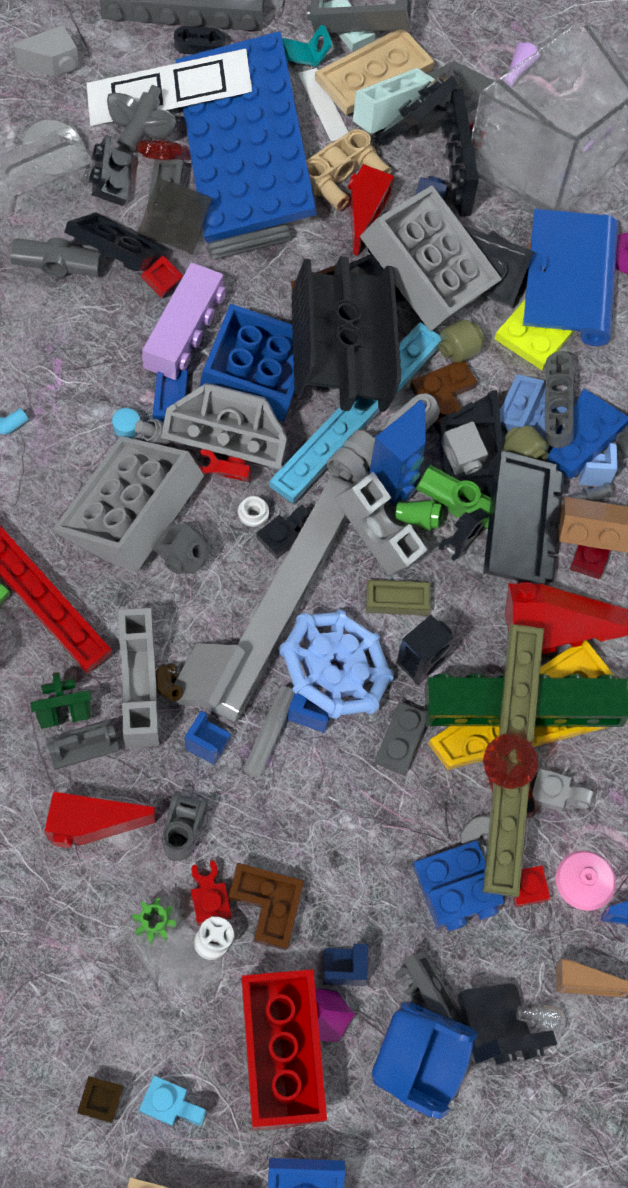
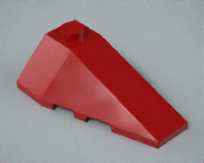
M529 582L520 584L508 583L504 613L508 631L511 624L544 629L541 654L555 652L556 646L570 644L573 648L583 645L584 640L595 638L599 641H607L628 636V609L543 584H532Z

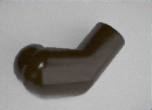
M172 663L167 665L161 664L155 671L156 691L159 695L171 701H178L182 698L183 690L180 686L172 683L179 676V674L174 672L178 668Z

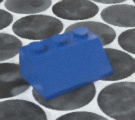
M422 400L418 401L375 437L369 474L371 472L375 473L391 496L388 502L392 506L396 505L400 500H408L417 489L416 482L420 476L419 469L424 459L422 456L425 447V403Z

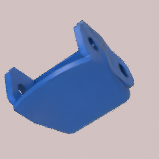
M403 1001L400 1009L392 1016L373 1066V1083L394 1095L405 1105L428 1117L441 1119L448 1115L450 1109L448 1105L455 1097L464 1080L471 1060L474 1041L478 1033L475 1029L450 1017L436 1014L417 1004Z

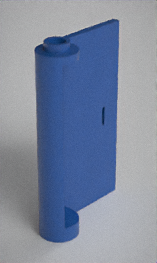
M534 209L530 250L534 251V255L528 267L523 326L581 331L582 342L590 346H602L610 341L618 237V221L614 217L607 214L598 215Z

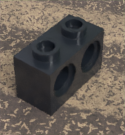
M430 615L402 638L396 663L417 685L421 684L446 662L454 639L450 628L443 621H437Z

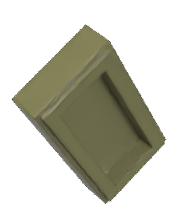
M367 579L366 613L429 616L430 583Z

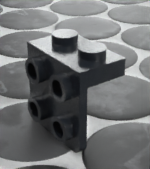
M514 984L472 988L459 993L458 999L465 1025L475 1029L478 1033L472 1051L476 1064L495 1061L496 1066H503L518 1061L517 1057L522 1056L524 1061H531L544 1057L545 1049L557 1045L553 1030L530 1034L519 992Z

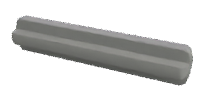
M288 686L280 687L244 765V772L253 777L261 776L286 721L288 710L295 694L292 688Z

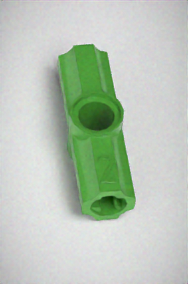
M429 465L416 490L447 506L449 512L455 517L460 518L465 512L471 513L479 508L488 515L490 513L491 498L481 493L479 487L474 482L468 480L459 481L432 465ZM458 496L466 497L470 503L462 502ZM488 517V519L486 520V522H485L484 525H483V527H485V528H487V529H488L489 517Z

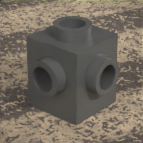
M169 524L153 550L165 561V566L173 573L196 574L204 566L206 557L212 548L203 540L204 536L189 525Z

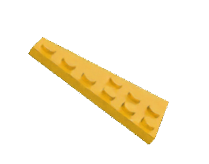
M587 640L583 641L582 646L570 647L540 667V674L549 675L551 678H564L572 674L582 675L583 678L614 675ZM450 726L431 738L428 745L445 768L451 770L496 758L499 727ZM535 727L533 747L608 727Z

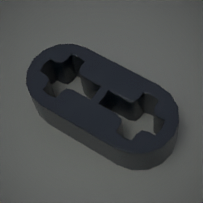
M181 26L174 32V47L182 54L193 55L225 46L224 33L216 28Z

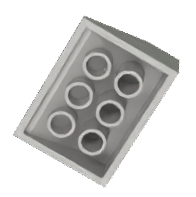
M433 185L378 217L360 235V238L383 269L387 265L393 267L395 285L430 332L502 280Z
M121 436L55 525L53 531L115 566L138 572L162 534L198 486L204 474L188 451Z

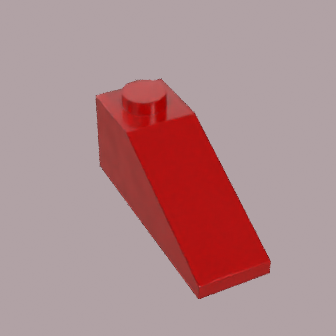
M365 164L362 165L358 174L353 173L348 184V189L351 190L353 254L356 256L359 255L365 244L360 235L380 217L392 194L394 181L393 175Z
M53 792L44 832L47 839L52 841L54 846L72 848V844L85 845L154 824L157 816L155 807Z

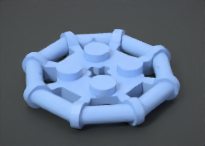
M340 609L332 613L309 615L304 612L298 615L294 628L285 643L280 645L279 651L280 655L285 659L294 685L292 688L293 692L296 695L301 694L328 712V716L334 719L341 715L366 712L373 714L379 709V701L388 684L394 679V672L389 669L379 642L381 637L377 633L373 634L346 616V612ZM331 626V632L320 634L316 627ZM343 629L349 632L350 634L344 635ZM303 636L310 642L307 650L299 646ZM367 649L375 668L369 667L364 653ZM333 659L338 661L341 665V670L336 665H331L330 662ZM300 662L303 664L307 677L304 676ZM366 680L374 682L369 693L362 687ZM319 685L326 689L325 694L316 688ZM353 696L354 700L343 702L341 697Z

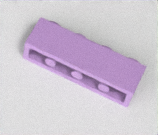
M190 263L142 349L144 369L155 373L159 371L163 373V376L174 380L177 379L180 369L183 371L187 369L193 347H199L205 325L210 326L213 320L215 306L221 304L224 300L226 287H223L222 273Z

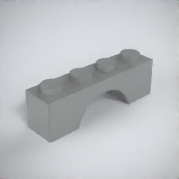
M151 608L118 610L123 681V736L126 748L159 746Z

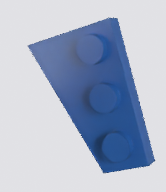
M583 388L574 406L573 441L566 447H553L548 456V463L556 464L558 471L563 472L570 479L574 478L587 462H591L609 446V443L616 439L617 434L628 425V416Z

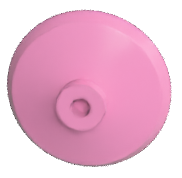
M586 850L572 852L562 859L556 870L555 880L557 889L561 897L574 908L585 911L596 910L605 906L614 895L616 888L615 873L608 861L597 853Z

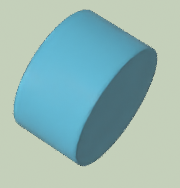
M122 408L114 413L112 417L113 430L119 438L121 436L134 438L139 434L135 431V424L140 420L138 413L130 408Z

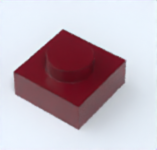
M577 545L570 570L599 580L610 550Z

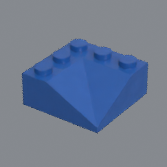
M230 303L202 371L200 386L210 383L267 398L277 419L284 422L295 394L292 324Z

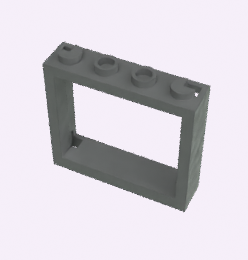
M311 0V5L307 6L306 15L307 20H311L314 33L320 25H325L328 33L410 29L413 0H396V4L323 8L324 0Z

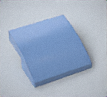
M516 375L499 411L501 428L510 431L514 427L532 426L546 440L545 380ZM559 406L554 408L552 412L560 414L565 412L567 408ZM557 425V434L561 433L562 425Z

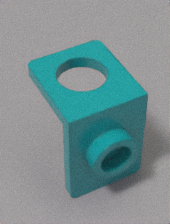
M320 25L308 43L283 38L288 61L314 67L320 64L332 47V41L325 25ZM322 36L324 43L322 49L318 52L317 43Z

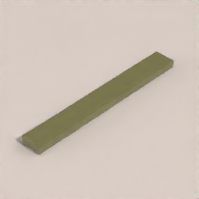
M514 624L509 626L482 893L519 897L544 632L542 628Z

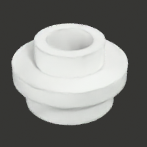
M248 497L238 507L239 519L243 524L250 527L261 526L269 517V507L259 497ZM252 510H255L259 514L256 516H251L248 513Z

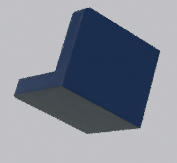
M353 944L352 949L326 948L324 950L323 985H366L368 978V944Z

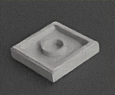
M196 643L175 682L183 690L182 698L171 702L179 705L216 708L245 651L238 645Z

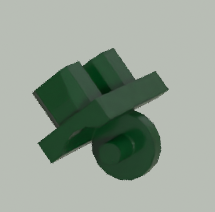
M59 672L52 673L53 683L41 685L43 695L56 692L57 697L30 702L31 712H36L41 729L59 725L56 707L69 705L72 723L90 719L89 701L92 700L91 691L64 695V690L76 688L74 678L61 681Z

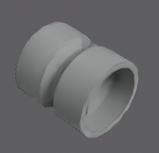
M355 430L346 439L343 447L338 448L327 460V466L331 474L352 484L368 475L375 438L363 430Z

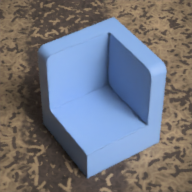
M609 443L605 454H599L591 462L585 464L584 468L579 472V485L602 486L607 482L611 484L617 471L616 443Z

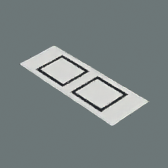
M242 49L88 82L87 94L90 126L113 122L107 105V97L110 93L127 94L139 102L142 93L148 92L151 85H155L161 89L157 98L160 101L157 110H169L252 92L247 51Z

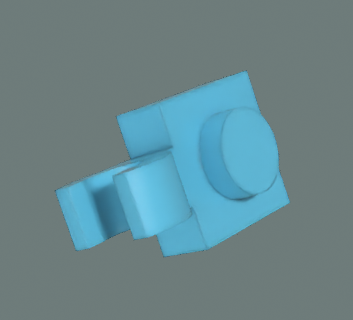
M157 1076L153 1077L139 1108L140 1113L172 1127L177 1117L201 1127L207 1114L205 1109L185 1102L188 1094L186 1089Z

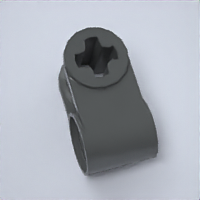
M180 791L174 792L162 835L163 849L168 858L174 861H182L192 854L199 829H201L205 819L208 799L203 798L200 801L182 796ZM175 836H183L187 839L186 844L181 847H174L169 841Z

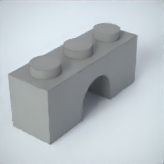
M371 472L355 481L334 499L387 575H390L408 567L428 549L410 524L400 527L387 517L384 511V503L391 496L375 473Z

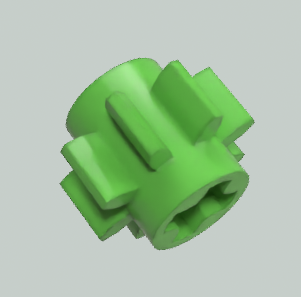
M156 898L155 903L147 905L142 901L141 915H132L134 922L141 923V926L135 931L136 936L139 937L145 933L148 936L150 945L153 944L154 938L162 937L163 940L168 941L167 929L176 928L177 926L176 921L167 919L173 913V907L168 906L165 909L161 907L160 898ZM154 915H159L161 922H158L155 928H150L147 920H152Z

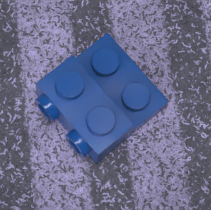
M477 840L412 864L436 930L446 927L448 932L457 930L467 925L466 919L477 915L480 920L499 914L498 908L505 903L501 895L482 893L485 860Z

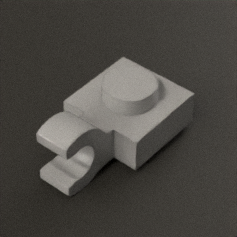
M539 768L531 798H533L535 805L559 812L563 811L565 804L587 810L593 791L581 787H569L571 777Z

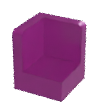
M315 988L320 1041L338 1042L355 1013L338 992Z

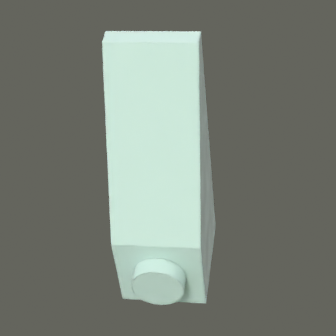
M415 68L356 91L353 122L371 134L386 128L400 115L398 109L411 99L413 101L418 97L419 93L417 91L428 81L433 82L435 79L420 69Z

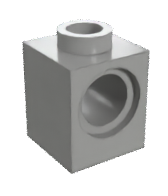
M474 422L446 431L443 435L441 445L455 475L465 472L466 475L472 474L483 467L482 465L488 456V452Z

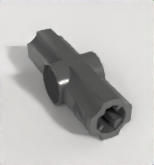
M57 237L50 238L47 242L16 238L13 239L11 246L12 264L42 268V271L53 277H63L67 272L98 277L102 269L103 256L99 254V250L74 247L67 240Z

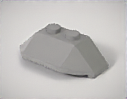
M210 383L203 384L166 409L161 435L163 439L278 469L282 466L288 439L267 398Z

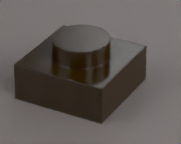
M88 1076L77 1114L114 1124L124 1086Z

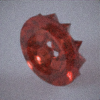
M145 140L137 143V152L142 153V156L145 158L171 160L176 159V156L182 155V147L172 141Z
M503 734L493 739L485 749L483 766L487 776L496 785L506 789H517L527 785L534 778L538 770V754L535 752L532 742L525 740L520 734ZM513 749H516V760L520 761L521 765H515L507 774V762L502 760L501 757L508 756Z

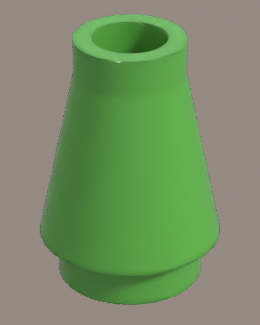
M435 500L398 502L396 508L397 521H403L429 531L432 528H440L442 504H436Z

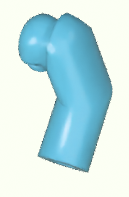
M21 408L5 418L0 417V434L7 435L28 421L26 414Z

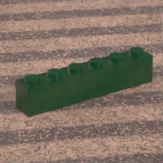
M443 673L428 677L424 688L426 726L499 727L504 675L498 678H485L482 674H470L463 678L452 677L450 674ZM546 674L539 675L535 727H623L627 722V679L616 678L614 675H601L597 678H583L582 675L578 674L567 675L564 678H551V676Z

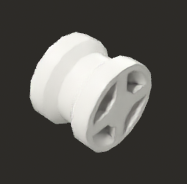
M221 917L206 919L194 938L196 952L207 960L221 958L228 950L234 938L231 924Z

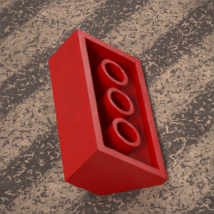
M314 970L241 975L252 1131L291 1128L327 1121Z

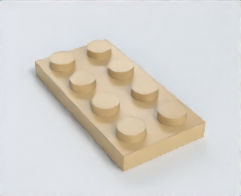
M397 29L316 71L315 81L344 114L348 115L354 112L356 91L415 68L427 73L433 70L435 61L405 29Z

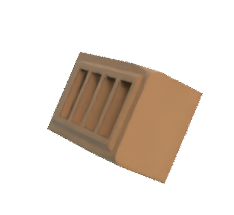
M561 958L556 964V991L558 993L621 998L628 995L627 980L569 959Z

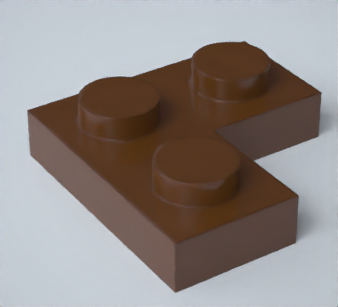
M465 361L461 363L454 362L411 380L410 388L415 396L429 394L437 401L440 414L433 425L439 433V420L450 413H456L461 410L455 397L476 388L477 380Z
M237 863L227 899L261 908L253 942L285 951L288 949L304 880Z

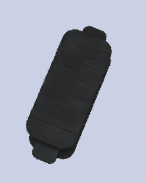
M340 256L335 266L334 274L328 275L312 272L311 260L304 259L300 271H298L291 295L294 347L293 367L296 394L301 395L307 384L338 388L340 393V409L343 411L351 410L356 397L378 400V408L381 412H385L388 409L399 388L402 371L398 340L397 305L395 301V279L392 266L387 265L380 277L352 273L349 269V258Z

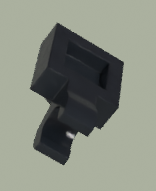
M301 505L292 512L287 520L279 514L256 533V538L278 559L291 549L299 535L297 532L304 526L310 512Z
M481 508L471 513L465 512L455 524L457 531L453 536H449L440 542L439 550L442 551L451 544L455 548V553L451 559L455 561L462 557L466 546L475 538L490 515Z

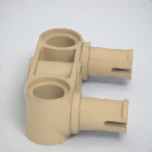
M354 129L335 142L328 144L320 152L307 160L313 195L323 196L337 211L346 207L349 202V196L336 184L346 180L352 173L360 169L363 164L388 174L391 173V167L379 158L375 147L371 144L370 135L366 131Z

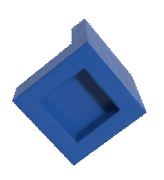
M294 694L288 710V721L325 733L330 720L328 712L301 694Z
M201 710L184 737L185 749L215 765L231 739V734L208 722V714Z

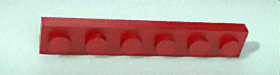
M0 526V577L85 673L88 674L112 655V649Z

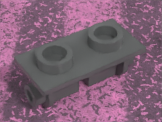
M111 720L46 738L54 770L120 751Z

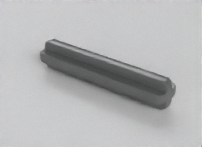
M282 224L209 242L207 249L210 258L217 259L289 241L291 239V232L287 224Z

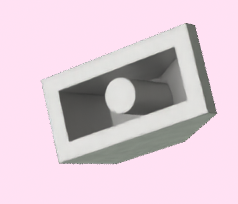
M63 25L13 43L18 67L54 77L79 68L77 47Z

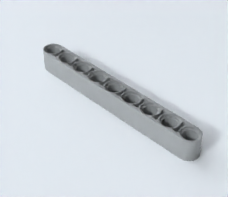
M334 475L330 477L238 643V646L245 653L216 708L206 707V709L234 723L241 717L348 519L334 498L352 483Z

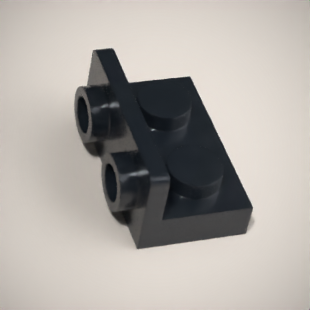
M105 135L101 143L95 144L92 152V160H95V166H93L89 176V182L93 183L91 196L124 206L128 199L132 154L110 147L111 136Z

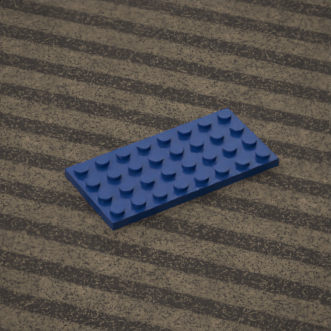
M280 31L175 59L177 64L242 49L247 51L252 92L183 106L203 235L206 243L317 215L283 38Z

